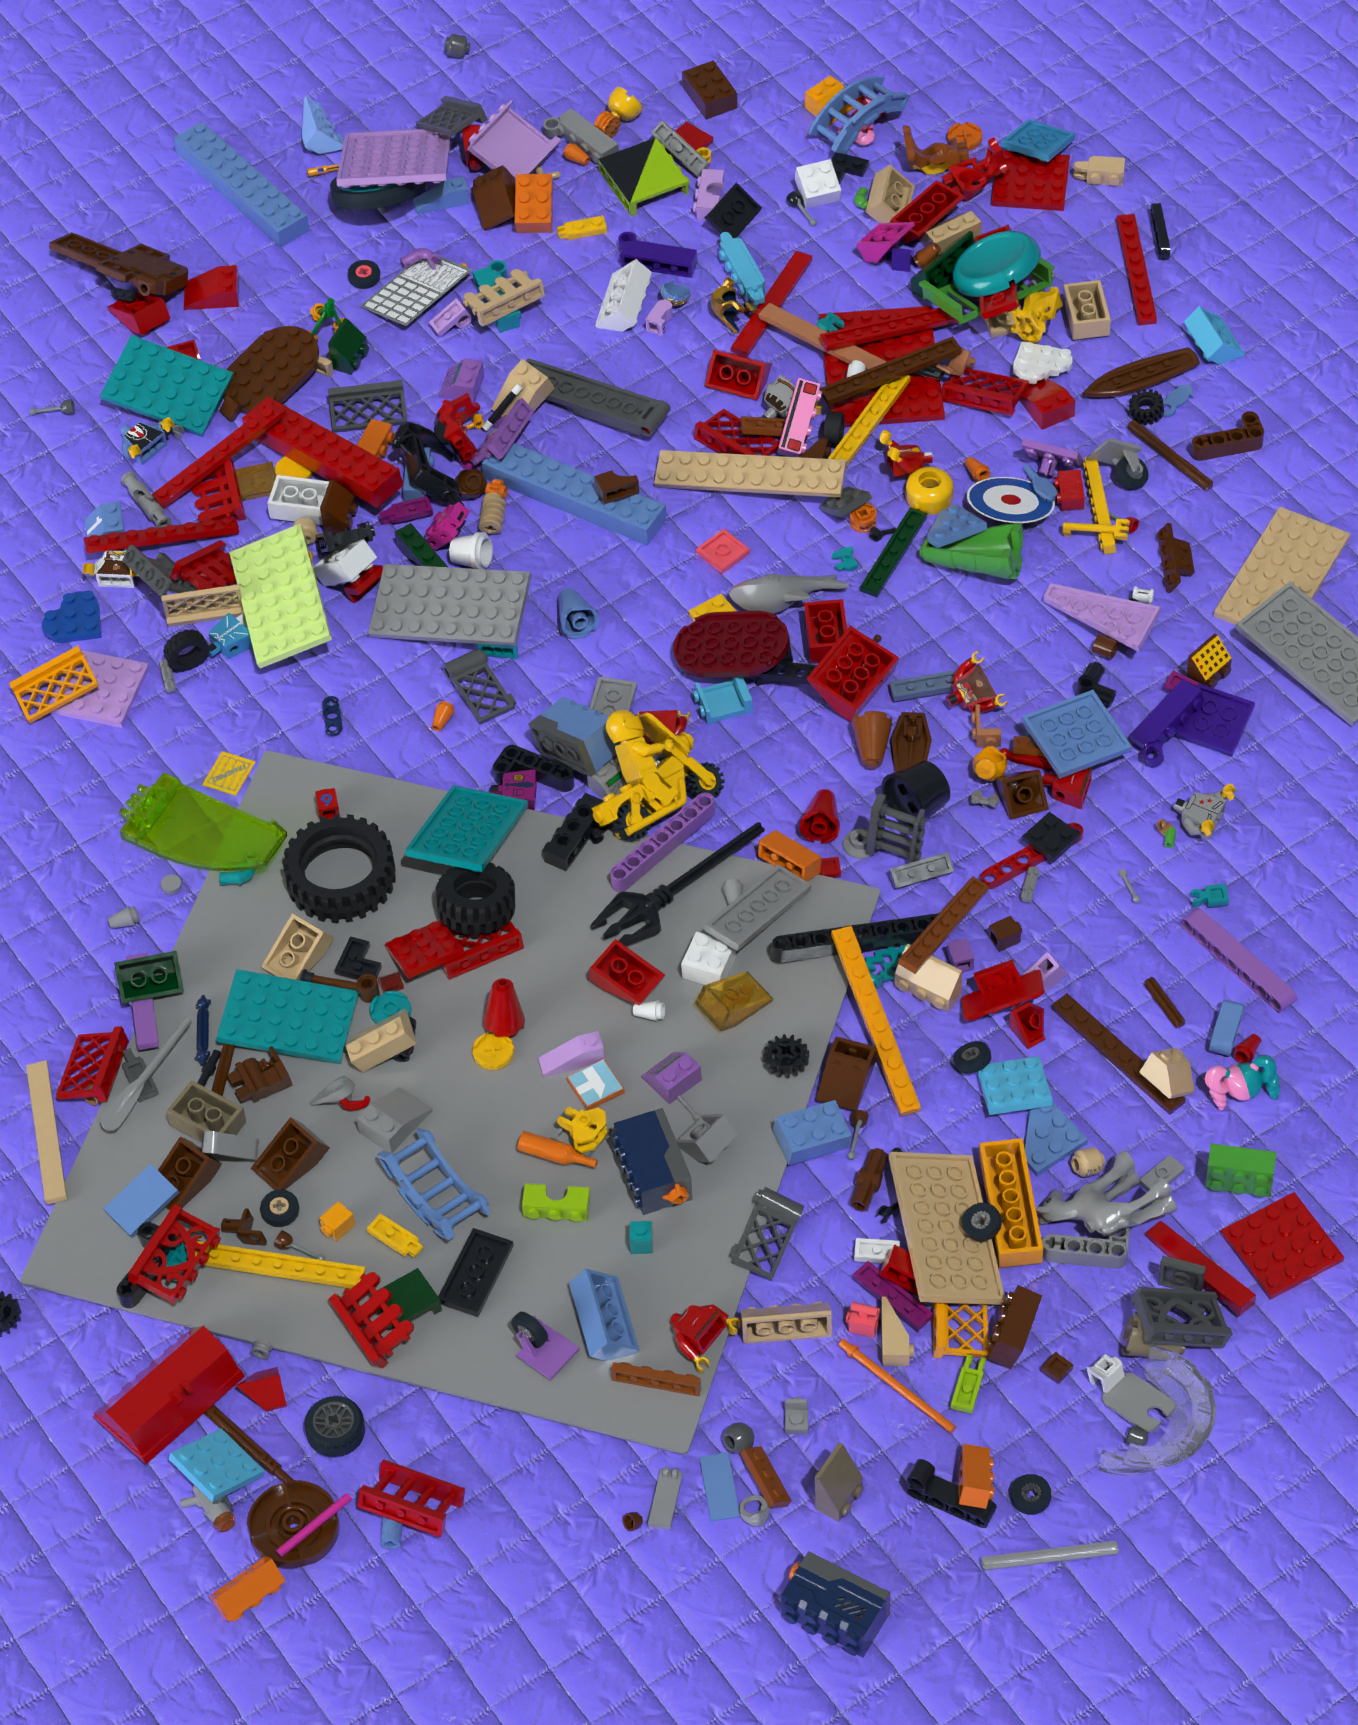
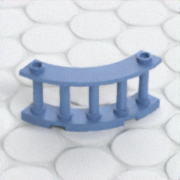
M872 76L857 80L839 91L823 107L812 122L808 134L820 137L822 135L826 136L834 142L831 150L836 153L847 154L859 135L858 131L864 125L868 126L883 112L886 114L896 111L903 112L910 95L906 92H891L882 86L884 77ZM864 95L872 99L866 105H862L855 100ZM847 104L858 110L850 119L839 112ZM833 117L845 124L838 136L827 129Z
M418 1128L416 1132L420 1139L396 1154L383 1150L377 1156L390 1179L395 1177L401 1187L398 1189L399 1193L427 1226L432 1224L436 1228L434 1230L436 1234L446 1240H450L455 1237L452 1230L454 1225L477 1210L485 1215H489V1202L484 1195L475 1192L466 1185L453 1171L434 1143L435 1138L432 1133ZM424 1146L432 1160L409 1175L404 1174L399 1166L400 1161ZM438 1167L446 1179L423 1194L418 1193L412 1186V1182ZM451 1185L460 1194L438 1209H433L427 1204L429 1199ZM465 1201L470 1204L450 1218L443 1216Z

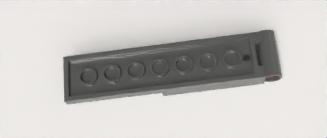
M530 358L526 360L527 363L547 376L555 389L547 396L546 400L573 408L576 415L640 436L650 437L671 410L670 405L665 401H659Z

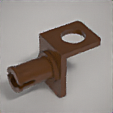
M248 1208L244 1209L241 1219L223 1218L221 1223L222 1232H237L243 1244H267L262 1231L251 1230L254 1218ZM253 1235L258 1237L259 1239H252L249 1236Z

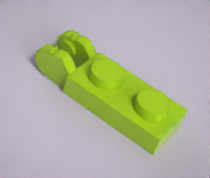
M967 1355L955 1388L951 1409L973 1414L984 1377L986 1358L979 1360L978 1369L975 1370L970 1368L973 1363V1355Z

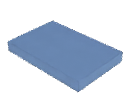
M150 1163L103 1209L133 1238L138 1233V1228L142 1223L150 1222L180 1192Z

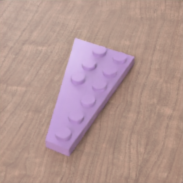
M1053 583L1049 585L1043 596L1044 602L1138 652L1161 613L1159 606Z

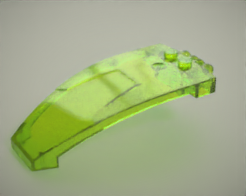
M164 772L150 788L140 784L137 786V791L144 796L135 793L131 794V799L126 801V805L133 809V811L126 808H121L119 811L121 816L128 819L120 830L121 839L172 862L205 870L237 871L267 866L288 836L287 831L274 819L269 823L190 788L182 784L180 779Z

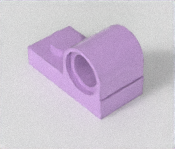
M456 298L429 323L442 336L454 325L459 328L468 326L472 317Z

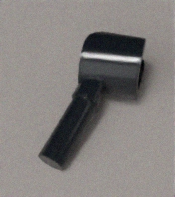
M872 527L870 529L872 534L869 537L878 542L883 536L894 533L896 528L880 531L878 528Z
M612 822L603 828H593L591 830L592 835L590 838L594 844L603 841L604 836L602 834L612 828Z
M898 1201L889 1207L881 1206L875 1216H883L884 1218L881 1222L886 1223L892 1212L899 1207Z

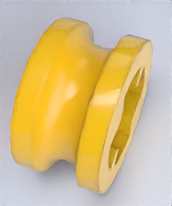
M702 147L696 150L709 163L711 162L710 149Z

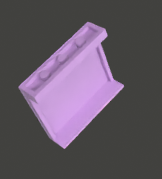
M510 100L507 104L503 103L497 115L495 113L492 114L488 120L489 123H484L478 130V134L474 133L469 139L470 145L467 150L491 169L503 165L515 177L516 188V174H533L556 150L561 139L555 136L552 140H549L510 108L513 103Z

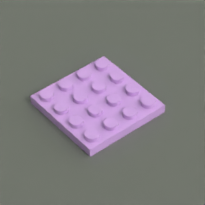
M82 650L99 686L50 713L122 728L149 671V664ZM84 664L75 667L74 671L81 672ZM63 674L60 681L64 682L67 674ZM72 675L69 683L76 684L79 676ZM84 677L81 685L86 686L92 680ZM58 685L54 693L59 694L62 686ZM66 687L63 695L71 694L74 688ZM52 697L49 705L55 703L56 697Z

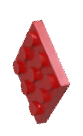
M441 920L431 922L425 927L412 930L406 935L395 937L385 943L387 951L408 979L465 955L464 948Z

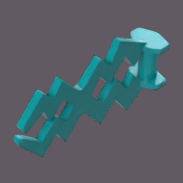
M901 945L897 949L888 947L886 950L875 951V956H866V965L869 971H876L874 964L882 963L884 971H879V976L869 972L877 989L882 986L884 981L895 979L892 969H897L898 956H902L906 945ZM883 957H890L892 962L884 963Z

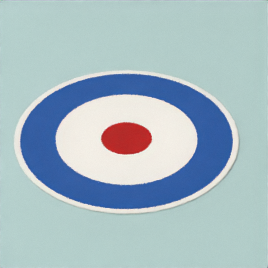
M987 478L973 484L967 492V500L977 512L991 519L1003 522L1029 523L1038 521L1049 516L1055 508V501L1050 502L1049 500L1047 502V499L1044 501L1034 491L1032 482L1019 478Z

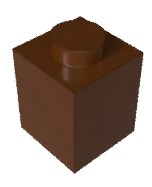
M1012 916L989 925V939L998 952L1021 942V925L1019 922H1015Z

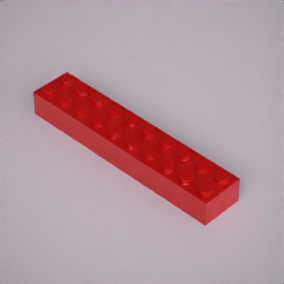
M266 397L241 418L243 424H245L269 404H272L282 414L283 418L255 440L328 481H336L353 495L377 508L404 485L399 468L270 397Z

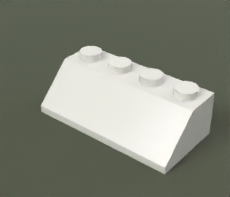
M637 259L612 274L595 327L623 332L636 325L637 316L642 308L641 304L646 296L645 292L650 284L652 273Z

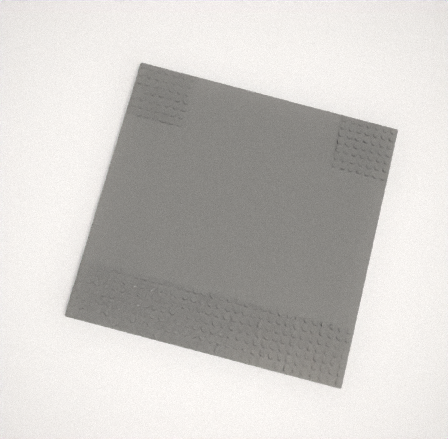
M265 751L172 950L177 951L184 992L153 998L159 1047L138 1050L136 1032H134L127 1049L131 1048L135 1058L140 1056L143 1058L146 1066H148L185 1017L189 1018L192 1023L151 1075L159 1094L141 1102L137 1100L121 1126L115 1131H107L101 1126L100 1117L114 1099L130 1085L123 1070L122 1063L126 1062L123 1056L109 1098L106 1102H102L65 1181L68 1200L55 1203L21 1276V1283L26 1286L193 1329L204 1325L212 1334L251 1344L255 1340H264L269 1342L274 1350L682 1455L688 1454L729 1333L727 1325L703 1355L698 1354L699 1357H705L709 1361V1368L705 1364L699 1365L704 1371L703 1374H699L696 1371V1362L694 1360L690 1361L681 1351L675 1340L676 1333L673 1325H671V1317L674 1313L682 1315L691 1305L705 1306L713 1304L727 1313L730 1319L735 1318L751 1271L733 1263V1257L730 1256L735 1243L740 1244L757 1203L754 1201L757 1191L767 1187L778 1193L788 1164L773 1132L775 1119L777 1116L807 1108L850 984L839 955L778 963L771 958L772 941L776 936L871 923L880 896V889L816 875L807 881L812 886L806 895L740 950L736 951L735 961L722 989H717L682 978L681 963L696 932L713 936L704 930L705 924L729 905L723 891L726 880L739 879L743 884L744 893L775 868L774 865L734 855L728 856L673 896L674 900L661 908L659 911L661 931L626 946L665 974L661 982L642 1002L659 1000L665 1004L664 1019L654 1021L634 1016L633 1006L635 1003L604 991L588 979L590 967L615 939L619 941L624 934H633L647 924L646 921H641L621 930L618 935L604 940L603 934L611 924L617 923L629 911L628 908L623 907L607 918V924L594 930L591 929V923L619 893L613 890L611 886V869L649 836L644 835L642 838L627 841L624 840L625 837L618 839L614 831L616 829L610 828L602 834L604 836L602 842L594 844L590 838L569 869L564 871L545 862L543 849L545 844L554 837L556 829L562 826L565 817L526 809L490 860L496 867L500 866L507 871L514 880L515 913L510 921L516 929H519L524 948L450 980L445 975L442 965L408 979L387 951L385 943L395 937H401L412 930L420 929L431 922L440 920L437 912L436 885L442 874H445L446 870L450 867H454L405 856V849L448 791L273 751ZM335 788L340 818H347V814L354 815V819L357 820L360 817L366 818L367 824L370 825L373 822L378 825L379 832L383 830L386 833L387 840H390L396 869V882L393 883V891L391 894L386 893L387 901L384 904L379 903L377 911L374 913L371 910L366 912V917L362 919L357 916L352 918V922H347L346 919L339 920V923H332V919H326L325 922L319 921L316 915L312 918L307 916L305 909L300 911L296 906V901L292 902L283 868L285 848H289V840L297 838L296 832L300 828L305 830L307 823L311 821L314 824L320 822L315 791ZM680 844L628 888L626 892L647 895L654 889H658V886L661 884L667 886L716 851ZM333 849L317 856L306 868L305 876L310 882L323 888H347L365 879L374 868V861L369 855L356 849ZM247 851L249 858L255 855V851L257 852L259 864L256 866L255 874L251 880L243 883L241 886L239 884H220V872L244 870L246 868L245 852ZM470 897L467 899H482L484 897ZM292 913L334 937L324 956L308 971L317 976L357 982L358 979L336 974L335 967L350 936L370 942V948L365 959L380 962L382 965L377 977L380 995L386 991H398L407 997L412 1007L411 1017L417 1022L415 1030L417 1044L414 1045L409 1061L399 1062L391 1057L365 1072H361L351 1063L346 1046L341 1065L277 1053L293 1085L265 1098H261L256 1103L252 1099L241 1103L235 1090L244 1086V1084L232 1087L227 1077L223 1097L243 1107L246 1117V1123L236 1135L259 1139L257 1159L290 1117L303 1123L330 1148L316 1166L285 1189L296 1196L300 1207L298 1217L288 1226L273 1227L262 1218L260 1211L261 1201L265 1195L275 1189L251 1169L256 1160L210 1154L221 1162L222 1165L212 1180L182 1210L214 1227L220 1228V1245L316 1259L293 1247L286 1250L276 1247L274 1245L275 1240L283 1230L292 1236L293 1243L318 1255L323 1254L325 1261L363 1266L366 1268V1275L371 1272L378 1274L381 1281L376 1286L377 1290L419 1268L437 1296H439L473 1228L513 1241L514 1247L479 1317L442 1304V1311L435 1315L429 1310L410 1321L414 1324V1331L409 1335L411 1339L408 1342L403 1340L392 1350L394 1353L392 1356H385L389 1363L383 1369L371 1362L328 1300L334 1293L341 1297L345 1295L343 1291L346 1288L201 1265L197 1270L199 1273L196 1280L188 1284L184 1298L181 1301L178 1299L175 1305L148 1290L135 1307L124 1308L120 1304L117 1294L118 1284L132 1268L144 1248L141 1245L138 1233L132 1238L103 1208L150 1163L158 1170L180 1136L192 1141L203 1149V1142L171 1126L166 1112L189 1082L192 1080L197 1083L202 1074L201 1069L203 1066L194 1059L198 1052L197 1013L199 1008L196 1009L195 1005H197V1001L202 995H205L207 1000H211L208 1007L209 1046L207 1052H210V1058L213 1050L221 1052L224 1043H218L216 1037L236 969L273 975L261 966ZM503 930L501 935L509 933L510 931ZM463 934L455 936L456 939L461 940L465 937ZM470 936L468 941L477 942L479 937ZM484 938L483 941H482V943H485V942L490 941V940H492V939H486V938ZM465 946L464 951L471 949L473 947ZM500 978H506L511 980L515 987L525 1016V1026L523 1029L518 1030V1034L509 1037L512 1039L515 1049L512 1061L504 1068L486 1070L475 1063L472 1047L478 1037L488 1033L483 1026V1017L492 984ZM358 997L346 1044L354 1035L375 1025L369 1011L371 1003L363 1002L360 997ZM599 1031L604 1047L605 1061L625 1093L595 1107L605 1111L606 1124L612 1127V1132H614L615 1122L663 1108L677 1140L695 1122L693 1115L678 1099L669 1104L642 1079V1075L673 1052L687 1053L701 1066L702 1080L681 1095V1097L700 1115H725L738 1135L733 1139V1144L723 1149L719 1153L718 1159L712 1163L698 1162L680 1149L691 1175L693 1200L643 1215L641 1208H637L635 1205L634 1191H630L626 1181L628 1178L627 1173H622L619 1163L621 1161L620 1156L616 1157L612 1146L614 1142L611 1133L590 1157L598 1160L596 1168L579 1163L562 1165L518 1151V1141L523 1131L552 1139V1136L561 1127L557 1123L559 1116L568 1118L564 1112L567 1107L587 1111L566 1078L585 1067L543 1077L538 1058L579 1035ZM783 1034L787 1038L794 1035V1040L801 1038L802 1044H807V1050H809V1064L805 1065V1071L798 1070V1076L791 1073L790 1078H787L786 1074L778 1077V1072L771 1074V1068L766 1069L765 1062L763 1061L764 1047H768L769 1040L775 1042V1036L783 1039ZM235 1046L228 1074L237 1070L235 1064L240 1061L242 1063L248 1058H256L257 1061H261V1059L265 1058L269 1062L272 1054L268 1051ZM219 1059L215 1065L216 1070L214 1074L209 1077L205 1088L212 1090ZM341 1076H347L355 1084L352 1092V1101L364 1100L365 1096H369L371 1100L368 1106L401 1087L433 1109L416 1129L421 1128L432 1133L435 1138L434 1143L453 1171L472 1190L486 1197L489 1202L488 1209L490 1214L485 1215L477 1210L454 1225L452 1230L455 1237L450 1240L442 1238L435 1233L434 1230L436 1228L432 1224L427 1226L408 1205L398 1191L401 1187L395 1177L390 1179L377 1156L378 1153L385 1149L359 1133L356 1118L368 1106L351 1111L342 1107L341 1104L321 1103L310 1105L309 1103L325 1087ZM416 1129L393 1152L394 1154L420 1139ZM423 1146L401 1160L399 1166L404 1174L409 1175L431 1161L432 1158ZM436 1167L412 1182V1186L418 1193L423 1194L446 1178L439 1168ZM525 1183L546 1185L548 1197L552 1200L564 1198L567 1194L568 1186L590 1187L591 1201L588 1221L574 1222L563 1219L555 1221L547 1218L530 1219L523 1217L522 1200ZM451 1185L429 1199L427 1204L433 1209H438L460 1194ZM339 1201L353 1213L355 1226L336 1242L332 1237L328 1238L322 1233L319 1218ZM465 1201L443 1216L450 1218L470 1204ZM278 1205L277 1211H281L282 1206ZM165 1206L150 1222L160 1226L170 1209ZM248 1208L254 1218L251 1230L262 1231L267 1244H243L237 1232H222L221 1223L223 1218L241 1219L244 1209ZM381 1213L417 1236L420 1240L419 1243L424 1248L415 1258L409 1254L403 1256L368 1234L366 1228ZM758 1213L756 1218L759 1226L767 1224V1217ZM179 1220L187 1231L192 1228V1226ZM630 1221H652L653 1253L631 1254ZM201 1231L190 1235L191 1239L194 1236L200 1235L202 1237L197 1241H207V1235ZM757 1231L748 1235L751 1244L761 1242ZM253 1235L249 1236L252 1239H259L258 1237ZM759 1246L753 1248L755 1254H757ZM749 1250L741 1252L739 1256L740 1259L746 1262L753 1260ZM590 1269L618 1277L640 1350L638 1353L609 1361L590 1357L569 1282L583 1270ZM167 1276L162 1277L163 1287L173 1289L177 1286V1281L171 1280L169 1285L167 1283ZM369 1292L359 1301V1304H364L373 1296L372 1293ZM521 1311L531 1316H536L537 1320L541 1319L544 1325H548L579 1347V1351L551 1381L517 1357V1353L522 1349V1346L516 1337L517 1333L513 1329L511 1321ZM375 1313L371 1316V1321L373 1322L381 1313ZM386 1329L381 1333L382 1337L384 1338L392 1329L389 1331ZM613 1362H626L638 1367L648 1366L654 1370H670L682 1375L692 1374L701 1378L700 1396L612 1381Z

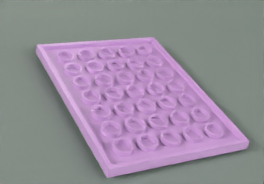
M426 129L345 133L337 174V186H342V188H350L353 185L369 187L371 184L387 186L390 183L405 185L409 182L424 184L428 181L442 183L447 179L452 136Z

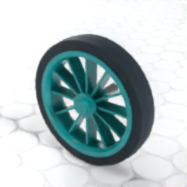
M337 177L330 183L331 196L336 206L349 210L379 208L380 213L387 212L386 206L406 201L419 194L425 188V183L415 184L414 182H409L405 185L390 183L387 186L371 184L369 187L353 185L350 188H342V186H337Z

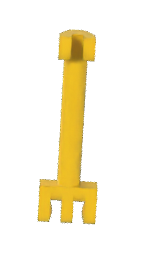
M1116 519L1115 525L1063 522V535L1070 537L1071 530L1114 533L1115 540H1127L1128 534L1126 533L1129 532V527L1127 526L1130 525V520Z

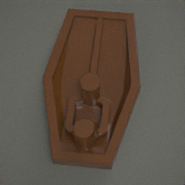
M901 713L891 738L895 771L905 770L921 761L928 760L932 739L925 713Z

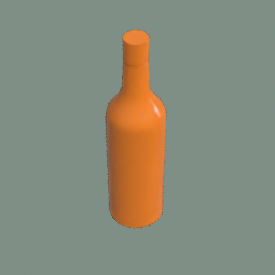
M523 1131L518 1141V1151L562 1165L579 1163L596 1168L598 1164L597 1159L579 1154L569 1144L534 1133Z

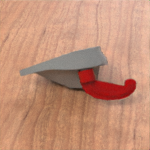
M341 1076L325 1087L309 1104H341L345 1109L352 1111L365 1108L371 1099L369 1096H365L364 1100L352 1101V1092L355 1084L347 1076Z

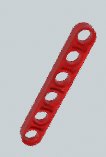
M1070 823L1068 825L1080 833V839L1075 843L1077 844L1083 838V827L1078 823ZM1027 846L982 871L981 881L990 886L989 889H994L1024 873L1029 867H1035L1044 862L1047 858L1037 854L1035 849ZM1025 857L1029 859V862L1020 863L1018 859ZM1003 867H1010L1012 871L1005 873L1001 869ZM986 876H993L995 880L988 882L984 878Z

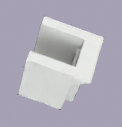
M1105 1354L1092 1367H1087L1090 1383L1094 1385L1100 1379L1103 1392L1107 1394L1125 1377L1121 1360L1116 1356L1111 1358Z

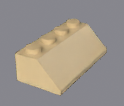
M814 1302L804 1305L792 1304L780 1307L773 1305L768 1308L750 1307L741 1310L743 1344L832 1337V1314L829 1302Z

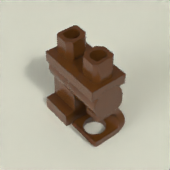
M273 1046L269 1048L272 1054L269 1062L265 1058L261 1059V1061H257L256 1058H248L242 1063L241 1061L236 1063L237 1070L227 1075L232 1087L244 1084V1086L235 1090L241 1103L249 1099L256 1103L261 1098H265L293 1085L284 1064Z

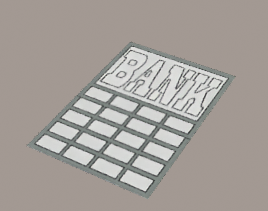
M441 257L443 266L440 263H436V270L431 268L428 259H422L421 262L418 261L407 269L402 270L360 305V307L406 326L472 271V269Z

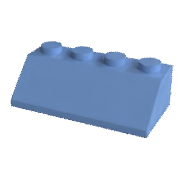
M590 1269L583 1270L569 1282L590 1357L609 1361L638 1353L640 1350L618 1277Z

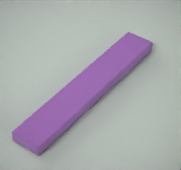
M147 953L126 956V960L145 957ZM153 998L133 1001L132 1008L138 1050L159 1047Z

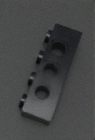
M585 793L581 799L577 800L573 811L566 815L562 826L556 829L552 840L544 846L543 853L546 863L564 871L569 869L592 835L591 830L599 827V823L593 818L591 808L602 803L604 800Z

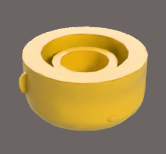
M923 467L909 475L906 482V501L910 508L925 512L927 515L939 514L941 510L948 508L952 504L954 484L947 472L937 467Z

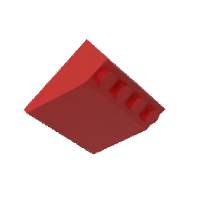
M849 626L806 680L838 714L852 722V718L856 714H860L895 671L899 657L857 629Z

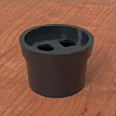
M921 761L905 770L895 771L886 775L882 781V794L886 795L885 804L888 807L916 817L922 808L925 809L924 817L927 820L930 818V815L944 806L950 799V787L946 777L935 764L929 761ZM896 819L899 823L914 828V824Z

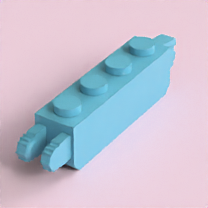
M723 232L720 234L719 259L724 261L727 273L730 272L731 279L737 284L740 296L743 295L746 302L751 301L754 305L765 303V279L743 240L740 238L733 239L728 232Z

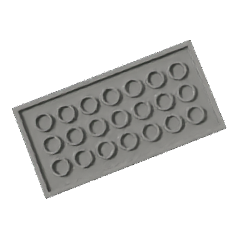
M384 564L368 635L374 638L517 646L532 575L530 572Z
M1290 581L1236 624L1235 629L1353 727L1358 722V637Z

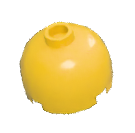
M616 87L608 98L609 110L613 116H617L622 121L634 120L641 113L643 106L633 95L631 97L627 95L628 91L621 87Z

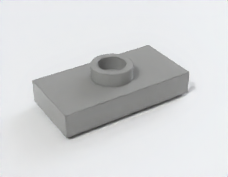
M1168 1155L1140 1179V1185L1149 1191L1159 1176H1162L1170 1185L1185 1172V1167L1174 1157Z

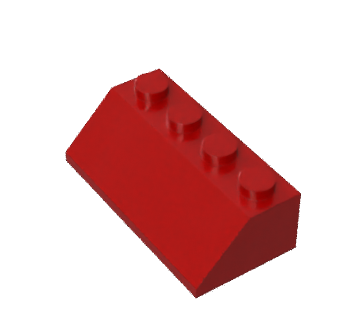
M937 180L933 182L890 220V223L914 222L915 224L900 242L905 244L920 238L965 198V195Z

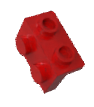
M372 565L368 570H363L359 573L360 577L356 581L349 582L343 587L351 602L355 603L380 581L379 577L382 576L383 571L382 565Z

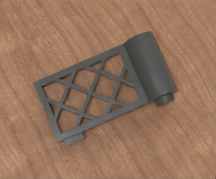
M477 648L444 663L443 670L447 679L454 684L479 725L515 709L516 700L511 693L507 694L486 663L488 657L485 651ZM486 671L488 677L486 680L477 678V674ZM463 680L471 681L469 688L461 686L459 682ZM474 682L485 684L483 690L472 689ZM488 685L497 688L496 694L486 692ZM470 693L480 695L479 701H471L469 699ZM483 698H493L492 705L482 703ZM497 700L507 703V706L502 708L495 705ZM480 708L490 710L489 714L483 717L479 715L478 711Z
M764 1187L763 1190L759 1189L755 1195L754 1201L757 1203L740 1244L735 1243L730 1256L733 1257V1263L771 1281L803 1212L804 1205ZM758 1213L765 1215L769 1223L759 1226L756 1218ZM783 1224L789 1227L788 1232L779 1236L775 1225ZM771 1227L775 1237L765 1240L762 1229ZM757 1231L761 1242L751 1244L748 1235ZM777 1241L780 1250L777 1253L771 1254L767 1244ZM763 1245L767 1256L757 1259L753 1248ZM749 1250L753 1260L746 1262L740 1259L741 1252ZM769 1259L772 1266L770 1273L762 1270L759 1262Z

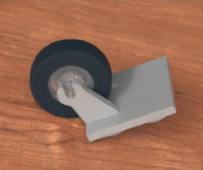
M1108 438L1088 455V459L1115 465L1117 479L1128 489L1136 490L1141 488L1149 477L1146 465L1138 458L1137 453L1142 450L1141 446L1134 445L1133 443Z

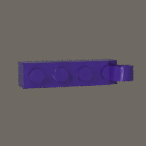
M623 232L619 235L621 267L637 259L651 272L692 278L697 265V250L638 241L636 235L632 232Z
M1185 679L1178 683L1130 735L1133 745L1142 751L1144 761L1148 766L1156 767L1162 764L1164 761L1163 744L1176 734L1177 729L1182 724H1185L1192 713L1198 710L1204 702L1202 691ZM1152 752L1159 753L1155 758H1148V755Z

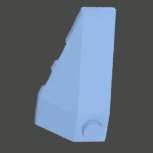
M305 96L302 126L304 147L308 151H314L318 154L342 150L343 138L340 134L337 133L336 135L334 132L336 127L327 120L328 115L322 106Z

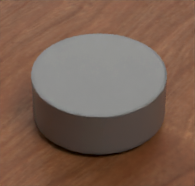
M173 874L165 876L161 880L162 891L167 895L179 893L182 889L181 879Z

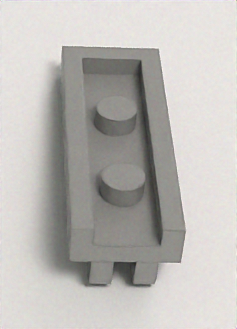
M669 1467L660 1469L648 1527L671 1531L683 1479V1472H679L677 1468H673V1470H669Z

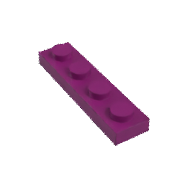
M867 1261L853 1274V1279L878 1300L881 1301V1297H886L895 1313L915 1330L919 1331L933 1318V1313L903 1288L879 1275L881 1270L871 1262Z

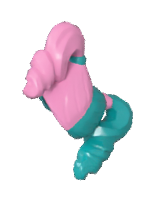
M1260 1055L1253 1063H1235L1227 1069L1220 1065L1214 1066L1205 1075V1083L1210 1088V1095L1214 1099L1215 1105L1219 1107V1110H1224L1227 1105V1092L1230 1096L1242 1101L1255 1098L1262 1087V1083H1265L1269 1096L1274 1100L1279 1098L1278 1094L1281 1092L1276 1061L1269 1055Z

